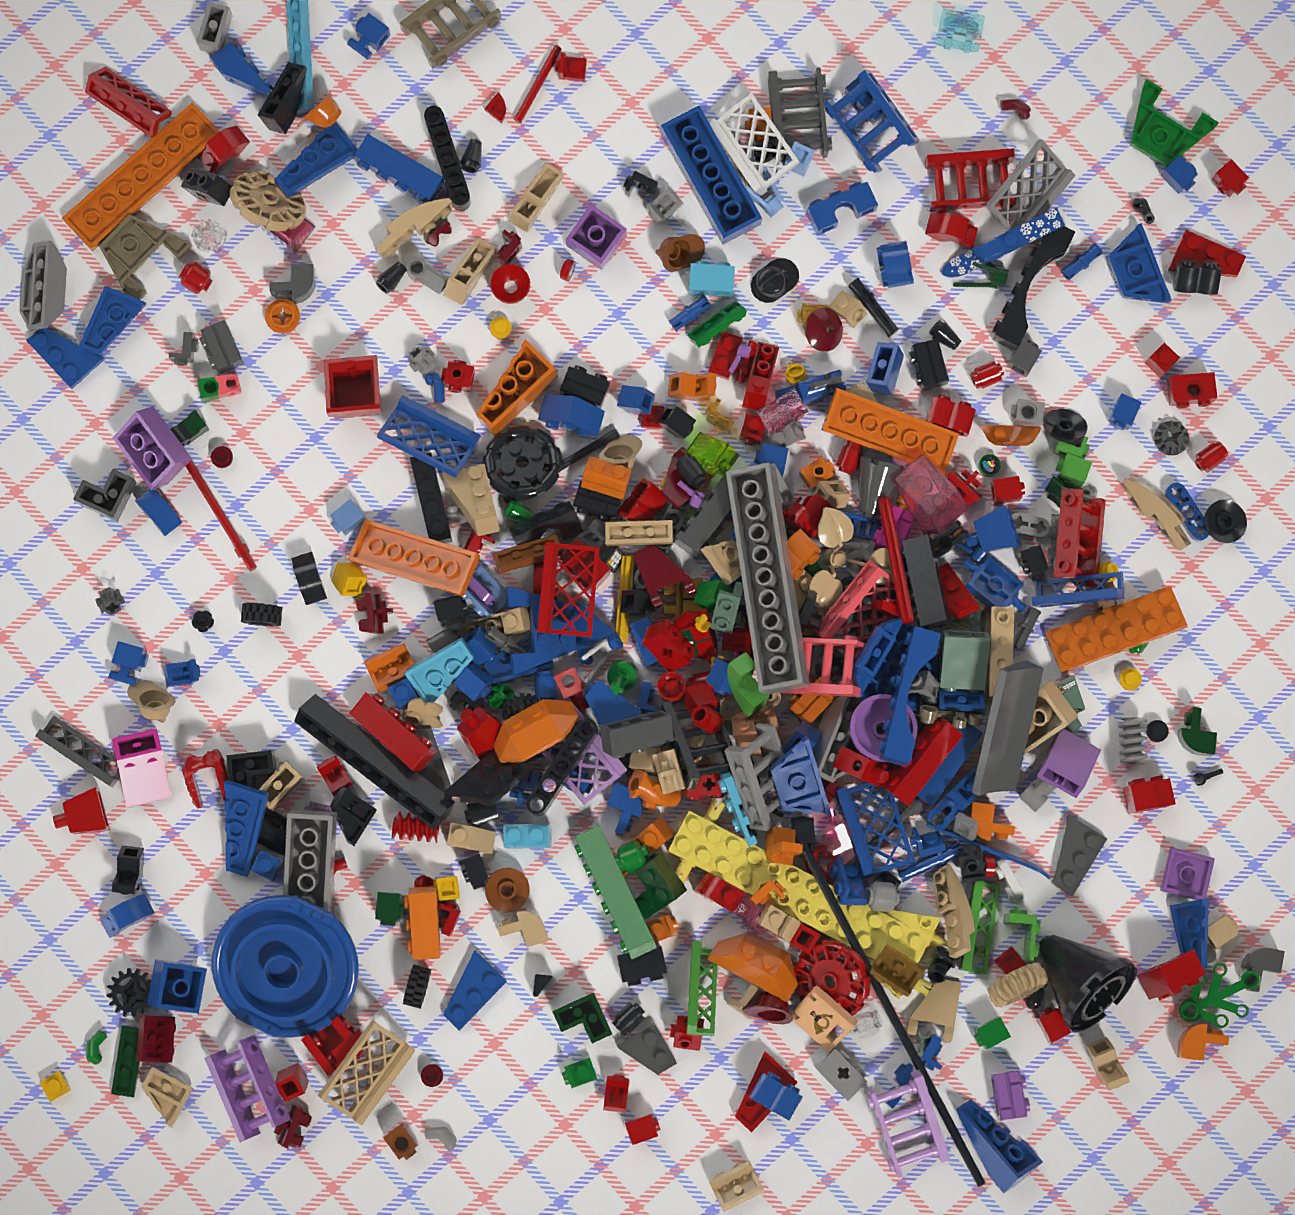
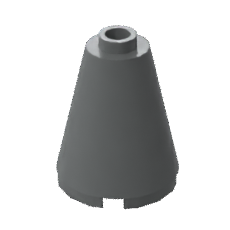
M860 457L859 511H863L862 516L875 519L876 515H880L878 500L884 497L890 498L904 466L869 457Z

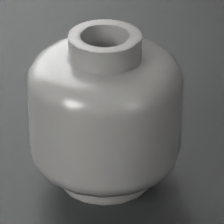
M873 882L865 890L868 898L866 905H869L872 911L891 912L895 905H898L900 902V893L896 891L893 883Z

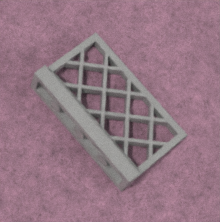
M1039 139L986 204V207L1002 224L1006 232L1046 213L1076 175L1072 170L1066 169L1044 140ZM1042 148L1044 151L1043 160L1037 161V153ZM1054 163L1057 168L1051 175H1048L1049 164ZM1043 164V176H1036V165ZM1031 165L1030 177L1023 178L1025 167ZM1036 180H1042V187L1038 192H1035ZM1023 181H1030L1029 193H1023ZM1013 182H1017V194H1010V186ZM1029 196V203L1025 208H1022V197ZM1010 198H1016V209L1009 210ZM1000 199H1004L1003 210L998 211L995 205ZM1009 213H1016L1015 220L1010 225Z

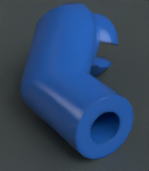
M436 372L427 373L425 380L427 385L433 384L434 402H445V386L439 374Z

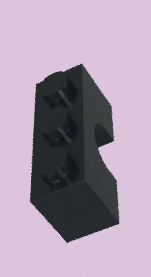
M570 501L561 502L554 508L545 512H539L534 517L525 521H519L509 528L516 546L541 539V536L549 530L558 531L563 541L584 532Z

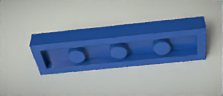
M1123 572L1076 576V578L1036 581L1037 596L1032 597V606L1043 608L1125 599ZM1110 578H1117L1118 588L1107 589L1104 585ZM1089 580H1093L1098 584L1097 588L1091 591H1086L1083 587ZM1070 582L1077 587L1072 593H1064L1062 591L1064 586ZM1043 585H1051L1056 589L1052 595H1043Z

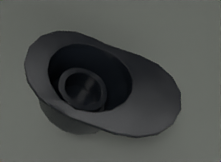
M778 258L760 269L751 281V292L754 297L764 303H773L792 290L799 280V270L796 264L791 260Z

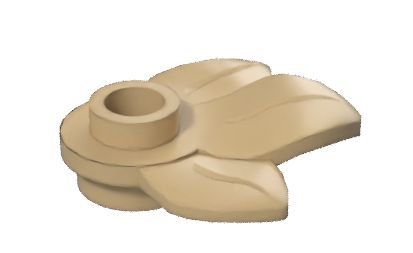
M421 698L412 699L408 702V707L403 710V721L405 723L408 721L415 727L421 725L425 728H440L443 724L436 716L443 711V707L435 702L425 703Z

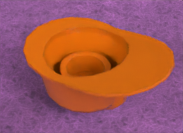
M331 91L321 103L297 125L298 128L307 121L325 128L332 126L341 115V110L337 103L329 96Z

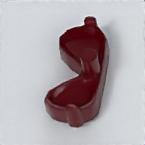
M442 222L437 228H434L427 236L425 243L437 246L441 233H452L450 222Z

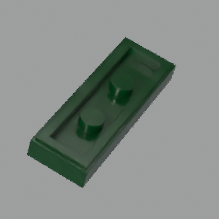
M122 1026L111 1090L112 1095L135 1097L140 1062L137 1061L139 1028Z

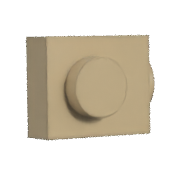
M843 290L828 305L838 316L845 319L851 328H855L867 314L861 301Z

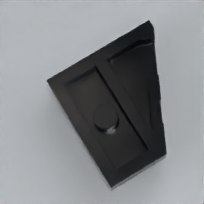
M344 787L340 788L330 804L332 812H337V822L347 843L355 846L377 809Z

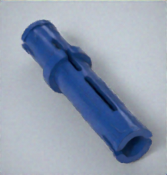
M957 842L946 848V851L932 854L915 861L913 864L897 869L902 883L938 866L943 867L947 862L959 858L958 849L961 846Z

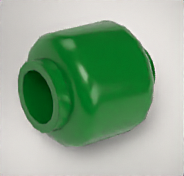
M633 840L618 848L615 859L622 872L626 871L632 874L647 864L648 857L651 855L646 844L641 845L638 841Z

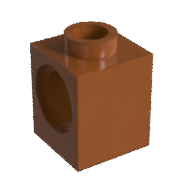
M403 1123L383 1137L399 1160L403 1157L405 1160H408L417 1153L415 1148L419 1144ZM399 1137H405L408 1140V1147L405 1150H401L396 1146V1140Z

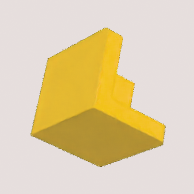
M337 562L331 582L341 596H361L367 576L356 563Z

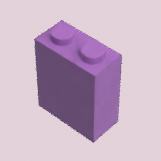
M1061 729L1054 738L1037 777L1077 798L1086 786L1101 749L1071 732Z

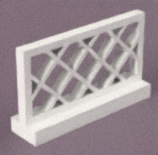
M753 93L745 97L719 119L714 118L709 122L717 138L749 185L760 196L768 191V187L800 163ZM752 101L755 105L754 115L744 114L745 106ZM732 116L738 117L737 128H729L725 121ZM743 118L753 119L751 130L741 129ZM757 119L767 122L766 132L755 131ZM740 133L750 134L748 146L740 145ZM755 135L765 136L763 148L753 146ZM769 136L778 138L777 149L767 148ZM752 150L762 151L760 163L751 161ZM766 151L777 153L775 165L764 163ZM781 153L789 154L793 161L786 166L779 165ZM763 168H774L773 176L765 181L762 177Z

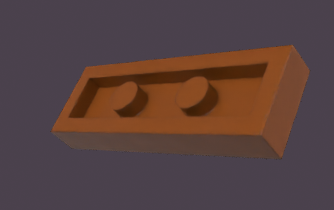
M551 535L492 553L498 573L502 574L544 561L545 543H560L557 535ZM562 548L558 550V557L563 554Z

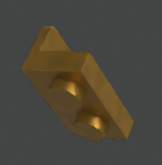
M886 944L873 963L870 973L877 981L885 982L891 986L895 993L909 997L926 968L894 947Z

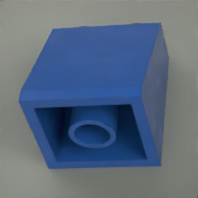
M600 679L596 683L592 681L584 691L586 695L585 701L599 728L600 725L642 715L638 708L621 695H613L614 690H610V687Z

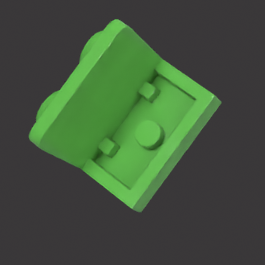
M1010 909V913L1004 914L1003 923L1026 925L1023 961H1034V957H1038L1039 944L1035 943L1036 934L1040 933L1041 923L1037 920V915H1027V910Z

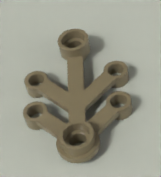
M938 699L937 703L932 705L922 701L919 711L920 721L927 724L934 723L937 717L955 714L952 726L959 729L966 728L967 719L964 716L965 712L969 713L968 723L971 725L980 726L983 718L980 715L982 712L939 710Z

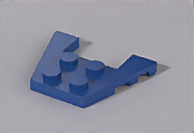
M514 587L505 588L507 608L529 607L533 652L510 655L511 675H516L577 650L576 636L537 633L541 595ZM554 600V603L559 608V610L567 604L558 600ZM571 604L562 611L569 622L574 619V605ZM553 606V615H554V614L557 613L558 611H557V610L554 608V606ZM558 614L552 619L551 629L561 630L568 623ZM570 626L565 629L568 631H574Z

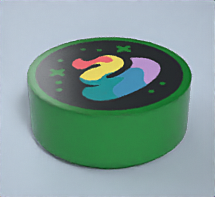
M993 454L984 455L978 463L979 472L985 477L995 476L1001 468L999 458Z

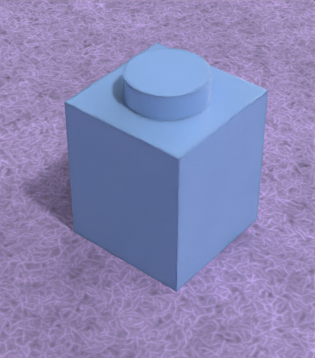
M350 499L330 515L333 520L330 524L337 533L342 531L346 536L363 523L366 518Z

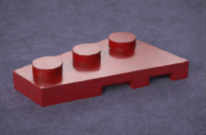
M765 1050L734 1116L751 1133L771 1112L768 1108L749 1098L761 1074L767 1075L768 1072L775 1074L781 1078L779 1083L786 1087L788 1083L793 1086L798 1083Z

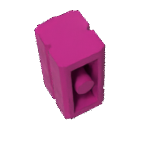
M892 505L901 550L903 548L902 541L907 540L916 515ZM883 526L881 531L876 530L872 542L875 543L874 551L879 548H887Z

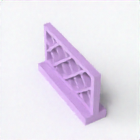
M574 705V707H575V709H576V711H577V713H578V715H579V717H580V720H581V719H584L585 717L580 713V711H579V710L576 708V706ZM590 724L582 727L584 735H589L594 730ZM570 731V732L567 734L566 740L568 739L569 734H571L572 731ZM599 734L587 751L596 756L595 765L584 764L581 760L577 766L579 767L578 778H569L566 782L583 805L587 804L617 779L619 780L627 771L618 758H613L603 752L602 739ZM554 744L549 747V753L547 750L541 753L551 764L554 760L551 756L552 748L561 749L563 745ZM570 746L569 750L580 751L581 747ZM560 762L557 765V772L564 773L568 763ZM582 767L595 769L594 780L580 779ZM597 770H607L612 777L606 782L596 781ZM572 781L577 782V787L574 785ZM580 782L593 784V791L586 798L579 791Z

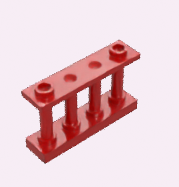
M1014 148L927 155L925 169H931L934 172L936 201H931L929 211L947 213L949 210L986 207V204L992 198L988 194L986 167L992 164H996L999 167L1000 184L1002 186L1009 177L1008 165L1015 158ZM966 166H975L977 168L980 198L967 199L964 173ZM953 167L956 171L958 199L945 200L942 171L944 168ZM1010 198L1009 208H1013L1016 205V198ZM1000 199L995 207L1001 206V209H1003L1004 199Z
M1062 489L1054 578H1076V576L1099 574L1105 499L1088 498L1090 502L1086 503L1083 501L1084 489ZM1089 580L1084 587H1097L1098 584L1093 580Z

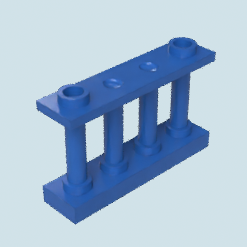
M863 70L858 74L860 78L858 86L836 103L833 99H828L824 101V104L826 105L825 110L832 119H836L864 158V166L870 172L879 173L883 170L878 164L901 145L914 146L920 139L870 70ZM864 91H869L873 96L872 102L850 120H847L841 109ZM882 109L886 115L884 117L885 120L860 139L853 128L875 110ZM889 127H895L899 133L897 138L873 156L866 145Z

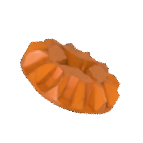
M278 299L267 307L265 321L272 331L285 334L292 332L299 325L300 311L294 302L288 299ZM282 308L286 315L292 316L285 319L284 325H282L279 318H276L281 315Z

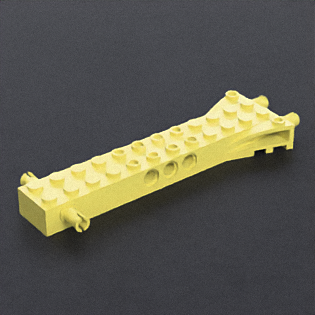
M712 799L704 816H699L691 811L687 813L668 850V853L678 857L680 860L675 873L678 877L682 874L680 880L683 884H685L692 867H697L704 872L707 871L721 878L749 896L758 891L768 880L772 882L777 880L784 887L785 891L783 894L786 897L781 900L771 891L772 897L764 904L769 903L815 931L832 940L846 944L845 946L852 950L814 876L795 866L768 862L765 850L755 845L748 846L744 839L719 827L716 822L726 805L720 802L715 810L714 808L718 803L716 799ZM829 885L832 892L834 893V887ZM840 905L871 966L886 944L894 947L917 963L920 961L926 947L930 946L934 949L942 945L948 947L947 940L935 934V929L941 918L895 910L891 912L872 911L869 905ZM920 978L913 989L927 996L929 990L921 985L931 989L933 983ZM885 982L882 983L896 999L901 998L902 995L895 993L891 986Z

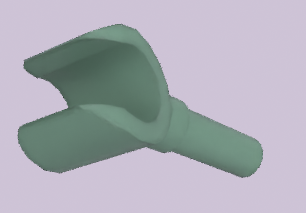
M918 1029L915 1040L919 1043L917 1054L918 1056H923L924 1045L928 1042L931 1032L928 1031L926 1037H923L920 1034L921 1029Z

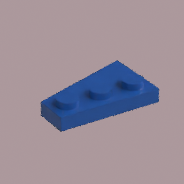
M104 286L79 347L101 356L147 303Z
M48 328L38 329L26 340L71 389L104 361V358L80 348L78 344Z
M1209 898L1169 905L1180 954L1194 949L1203 969L1207 968Z
M474 950L443 1014L459 1031L507 982L477 951Z

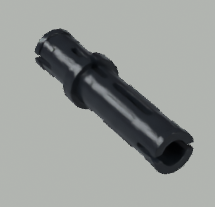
M860 278L855 279L848 285V288L861 301L862 305L886 333L888 338L899 330V327L895 325L876 301L874 293L868 291L860 281Z

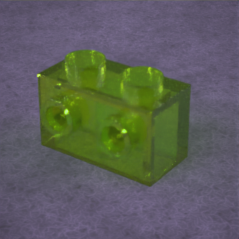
M702 432L697 434L685 451V454L695 457L708 473L714 476L717 473L724 477L726 476V471L731 469L740 456L728 443Z

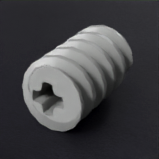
M1139 717L1120 718L1124 722L1119 723L1118 727L1125 731L1120 732L1118 735L1121 738H1125V740L1120 741L1119 745L1125 747V749L1120 750L1119 754L1126 756L1120 760V763H1144L1142 760L1148 758V755L1142 753V750L1147 749L1148 746L1141 744V742L1147 740L1148 737L1141 735L1142 732L1147 731V728L1140 726V724L1147 722V719Z

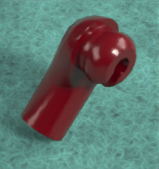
M1020 99L1000 100L1001 111L1016 110L1019 112L1018 116L1020 119L1030 118L1031 108Z

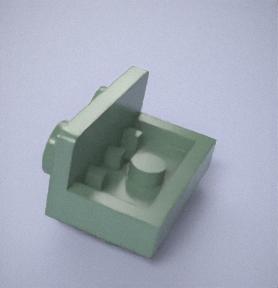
M736 581L733 593L719 591L710 626L711 629L732 634L734 624H739L742 611L738 610L739 605L744 606L745 603L743 583Z

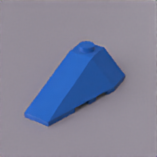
M972 1100L967 1101L956 1109L988 1176L1003 1194L1020 1183L1043 1163L1025 1141L1021 1140L1019 1142L1010 1135L1011 1130L1007 1127L1002 1129L993 1122V1116Z

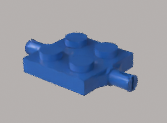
M989 556L979 566L969 558L963 563V566L973 573L971 580L965 587L990 609L992 606L1008 607L1012 604L1022 613L1027 607L1024 602L1017 598L1019 590L1023 587L1024 583Z

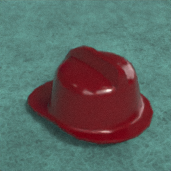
M769 992L763 993L760 996L757 1006L743 1009L744 1014L773 1024L783 1025L793 1021V1016L789 1013V1004Z

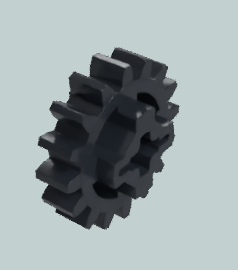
M127 968V974L123 971H118L119 978L112 977L111 979L114 984L107 985V988L111 989L112 992L107 994L106 997L113 999L109 1006L116 1005V1013L123 1010V1017H127L129 1012H131L132 1017H137L138 1011L142 1015L146 1014L144 1008H152V1006L147 1005L151 979L147 980L149 973L145 972L140 975L141 969L139 968L134 973L131 968ZM131 977L129 983L124 986L120 985L123 980ZM141 981L144 983L147 992L142 990L140 986ZM134 987L137 995L132 996L130 999V994L127 993V990ZM117 993L122 996L124 1000L123 1005L120 1003ZM144 1000L140 1006L133 1008L135 1002Z

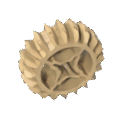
M1032 963L1002 976L988 987L987 992L995 1007L1002 1008L1038 991L1046 985L1048 978L1040 963Z

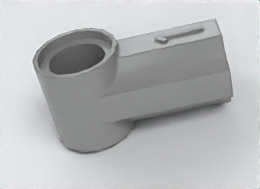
M413 257L407 263V274L410 279L420 282L439 295L443 292L449 278L448 276L428 265L420 257ZM413 265H420L423 269L419 273H414L411 271V267Z
M1038 777L1018 797L1036 812L1046 802L1047 796L1056 787Z

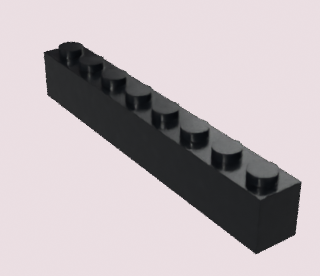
M314 694L299 707L294 720L296 724L434 830L450 815L455 804L453 799H445L444 793L418 772L411 770L395 754L346 718L345 715L329 705L327 701Z

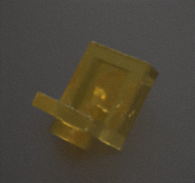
M717 398L715 403L710 402L705 411L708 414L707 421L713 424V428L721 433L727 431L730 433L735 421L717 412L721 404V399Z

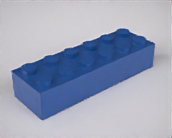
M698 105L662 124L660 134L722 245L760 226L762 216L701 107Z

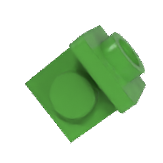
M1084 436L1081 439L1079 447L1075 446L1074 442L1059 441L1055 446L1053 454L1064 457L1069 453L1080 458L1082 456L1086 457L1090 447L1089 444H1086L1088 437Z

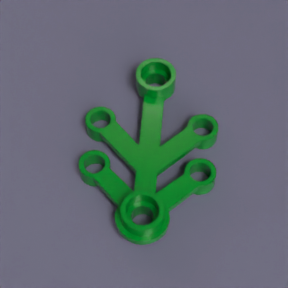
M1217 963L1213 967L1214 975L1207 997L1199 1001L1202 986H1205L1208 981L1207 976L1204 975L1203 984L1194 985L1190 998L1180 1004L1179 1014L1183 1020L1194 1022L1202 1019L1214 1023L1219 1028L1226 1027L1229 1024L1228 1016L1225 1014L1215 1015L1203 1010L1209 1006L1235 1013L1240 1018L1248 1016L1249 1007L1246 1004L1237 1005L1223 999L1245 988H1257L1261 982L1259 974L1255 971H1247L1242 975L1240 981L1219 991L1222 978L1227 974L1228 968L1224 963ZM1219 965L1224 967V973L1219 974L1216 970ZM1251 975L1256 979L1254 984L1248 983L1247 979ZM1189 1006H1192L1195 1009L1193 1015H1189L1187 1013V1008ZM1240 1006H1243L1246 1009V1013L1244 1015H1240L1238 1013V1008ZM1219 1017L1225 1018L1226 1023L1224 1025L1218 1023Z

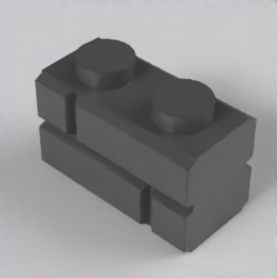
M225 320L200 330L203 336L199 339L204 350L209 349L211 356L208 357V360L213 370L217 368L219 374H222L244 364Z

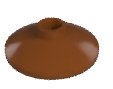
M509 867L501 868L492 873L488 878L489 880H487L485 885V896L490 906L495 910L510 913L517 911L526 903L530 892L529 882L519 870ZM504 885L509 886V890L506 893L502 892Z

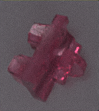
M742 902L735 910V915L742 920L741 924L747 931L751 928L753 933L758 935L765 934L768 931L756 923L762 913L761 909L756 905L751 908Z

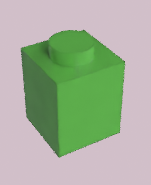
M1067 453L1064 458H1059L1055 469L1059 471L1057 478L1082 487L1092 462Z

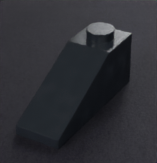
M288 62L257 114L268 130L286 134L297 115L307 71L306 66Z

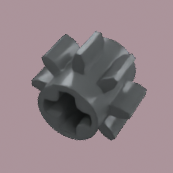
M110 587L99 591L100 598L95 599L100 612H106L110 615L121 611L120 604L125 603L120 590H114Z

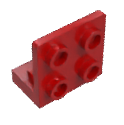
M332 1024L318 1032L307 1034L301 1039L327 1076H331L340 1065L331 1054V1051L344 1041Z

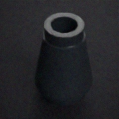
M469 140L460 160L463 171L477 173L478 169L481 168L482 142L480 140Z
M397 261L377 276L375 284L386 294H389L390 291L394 292L407 271L406 267Z
M939 319L929 331L932 339L937 338L939 343L952 350H955L962 342L946 321L942 322Z

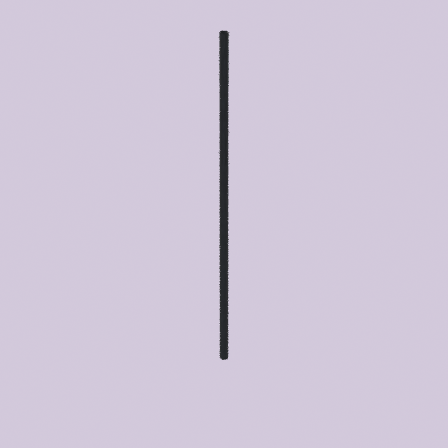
M806 840L798 841L797 844H803L802 854L852 949L864 960L867 966L865 970L867 976L870 975L871 985L915 1069L922 1073L929 1095L978 1187L984 1185L986 1182L923 1062L918 1056L883 986L870 973L872 966Z

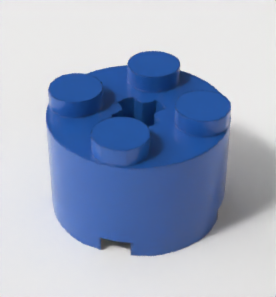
M906 240L883 244L876 248L879 267L884 266V268L880 269L883 287H888L889 289L914 284Z

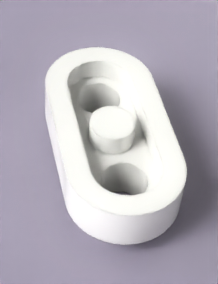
M1003 858L996 861L995 874L999 880L1003 879L1007 886L1004 890L1009 900L1014 899L1015 902L1024 899V893L1008 862Z

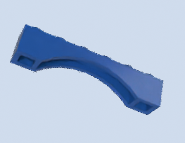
M916 626L906 633L904 645H907L899 660V666L902 668L900 675L897 674L893 687L897 689L895 696H891L888 709L891 710L890 718H886L883 731H886L884 740L881 739L878 752L881 753L879 760L904 767L911 762L915 740L907 719L908 692L918 671L936 655L941 633Z

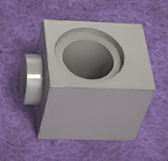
M1018 399L1016 405L1012 404L1010 418H1014L1013 425L1041 427L1045 402ZM1029 409L1032 412V417H1024L1021 410Z

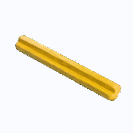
M624 555L621 559L615 632L623 643L628 641L630 613H620L622 591L632 590L635 558L630 555Z

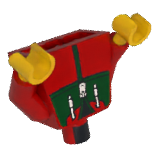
M707 609L696 612L686 610L673 620V625L695 648L692 657L706 661L712 668L717 657L718 638L715 630L710 628L711 619Z

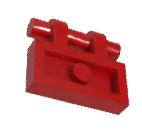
M725 331L722 332L708 372L715 373L717 377L729 380L731 372L728 370L735 360L743 338ZM749 340L748 346L751 347L749 357H743L741 365L737 366L733 372L737 374L735 382L743 384L745 378L749 376V366L752 359H754L757 342Z

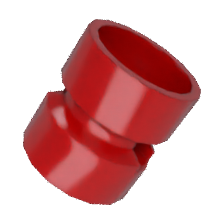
M670 671L660 676L657 689L663 701H671V704H676L684 699L687 686L682 675Z

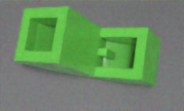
M745 652L728 664L727 676L734 698L745 715L750 717L765 706L769 694L766 695L759 692L758 682L752 676L756 669L755 662Z

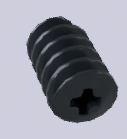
M833 648L832 663L835 666L831 667L830 681H835L843 675L845 651L839 648ZM823 655L819 657L815 665L818 677L822 675Z

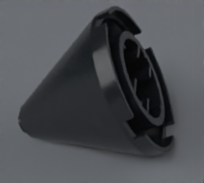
M1047 935L1039 943V952L1063 1022L1072 1032L1077 1033L1087 1030L1105 1018L1107 1015L1103 1011L1112 1003L1117 1006L1126 996L1136 979L1137 968L1126 957L1057 935Z

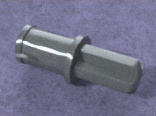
M1028 606L1021 623L1017 625L1019 628L1013 638V648L1017 650L1024 648L1030 633L1034 632L1033 627L1041 611Z
M493 625L484 634V637L499 647L498 650L500 651L504 650L509 655L526 653L523 648L511 640V636L501 633Z

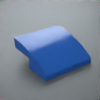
M940 688L938 694L939 710L985 712V693L983 690L971 693L967 692L966 689H957L950 692Z

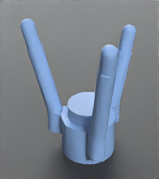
M764 167L763 171L768 180L771 178L767 167ZM775 183L771 185L775 197L770 195L765 200L750 187H747L746 190L751 199L770 217H773L784 207L781 203L784 198L779 194Z

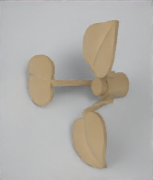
M829 507L823 508L822 517L818 525V538L823 545L829 547L824 552L823 560L828 565L832 575L826 570L817 572L812 577L808 591L817 593L816 602L819 603L818 608L833 606L843 593L842 583L834 579L836 577L834 568H841L845 563L863 567L866 564L846 558L845 553L838 550L843 546L842 542L849 541L852 538L854 527L847 515ZM879 548L872 553L870 560L892 577L887 548ZM881 576L876 585H885V577Z

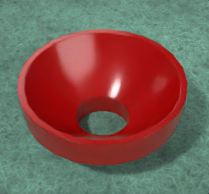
M502 265L494 271L491 277V291L502 303H519L529 293V275L519 265ZM509 281L517 284V290L513 293H508L504 289L505 284Z

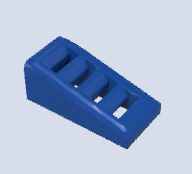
M841 511L852 520L854 527L852 538L867 541L873 539L880 520ZM858 521H861L860 531L857 533ZM870 523L869 533L866 535V525Z

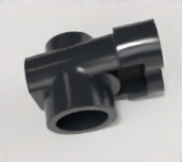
M937 946L931 954L932 962L927 971L928 978L935 983L944 982L947 972L957 966L960 957H949V952L944 947Z

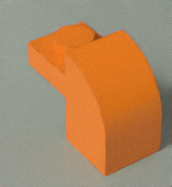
M685 372L669 375L668 397L681 400L707 401L709 397L715 396L717 387L716 374L711 372L700 375Z
M972 802L970 803L968 817L978 822V839L989 842L991 841V834H995L994 838L1008 840V836L1014 835L1015 826L993 823L995 805Z
M774 826L766 831L765 855L768 862L793 866L794 856L802 854L803 844L795 843L796 830Z
M1208 1024L1192 1025L1184 1030L1179 1038L1177 1058L1204 1061L1206 1043L1228 1045L1229 1036H1224L1223 1031L1209 1029V1033H1207Z

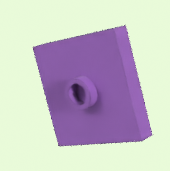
M1170 847L1160 891L1192 900L1206 898L1215 858Z

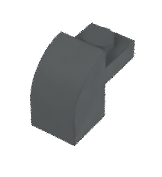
M291 264L292 282H269L271 295L277 299H287L289 296H292L295 304L306 301L313 294L316 285L314 264Z
M1273 948L1252 950L1243 958L1241 967L1257 972L1261 979L1263 971L1279 974L1282 971L1285 951ZM1252 975L1247 979L1249 984H1254L1256 981ZM1260 985L1255 989L1246 988L1245 990L1250 992H1259Z

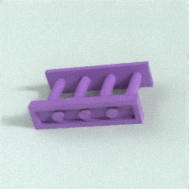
M255 1035L236 1042L239 1050L227 1054L226 1049L204 1058L239 1143L261 1134L258 1128L261 1125L270 1122L273 1128L291 1120ZM243 1058L248 1071L237 1076L231 1063ZM252 1079L257 1092L245 1097L240 1084ZM261 1100L266 1113L254 1118L250 1105Z

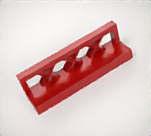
M106 66L88 75L85 93L151 138L157 135L160 122L172 115L170 109ZM103 76H107V77L110 78L111 80L104 79V78H102V77H103ZM151 110L158 111V112H160V114L157 115L156 113H154V112L151 111Z

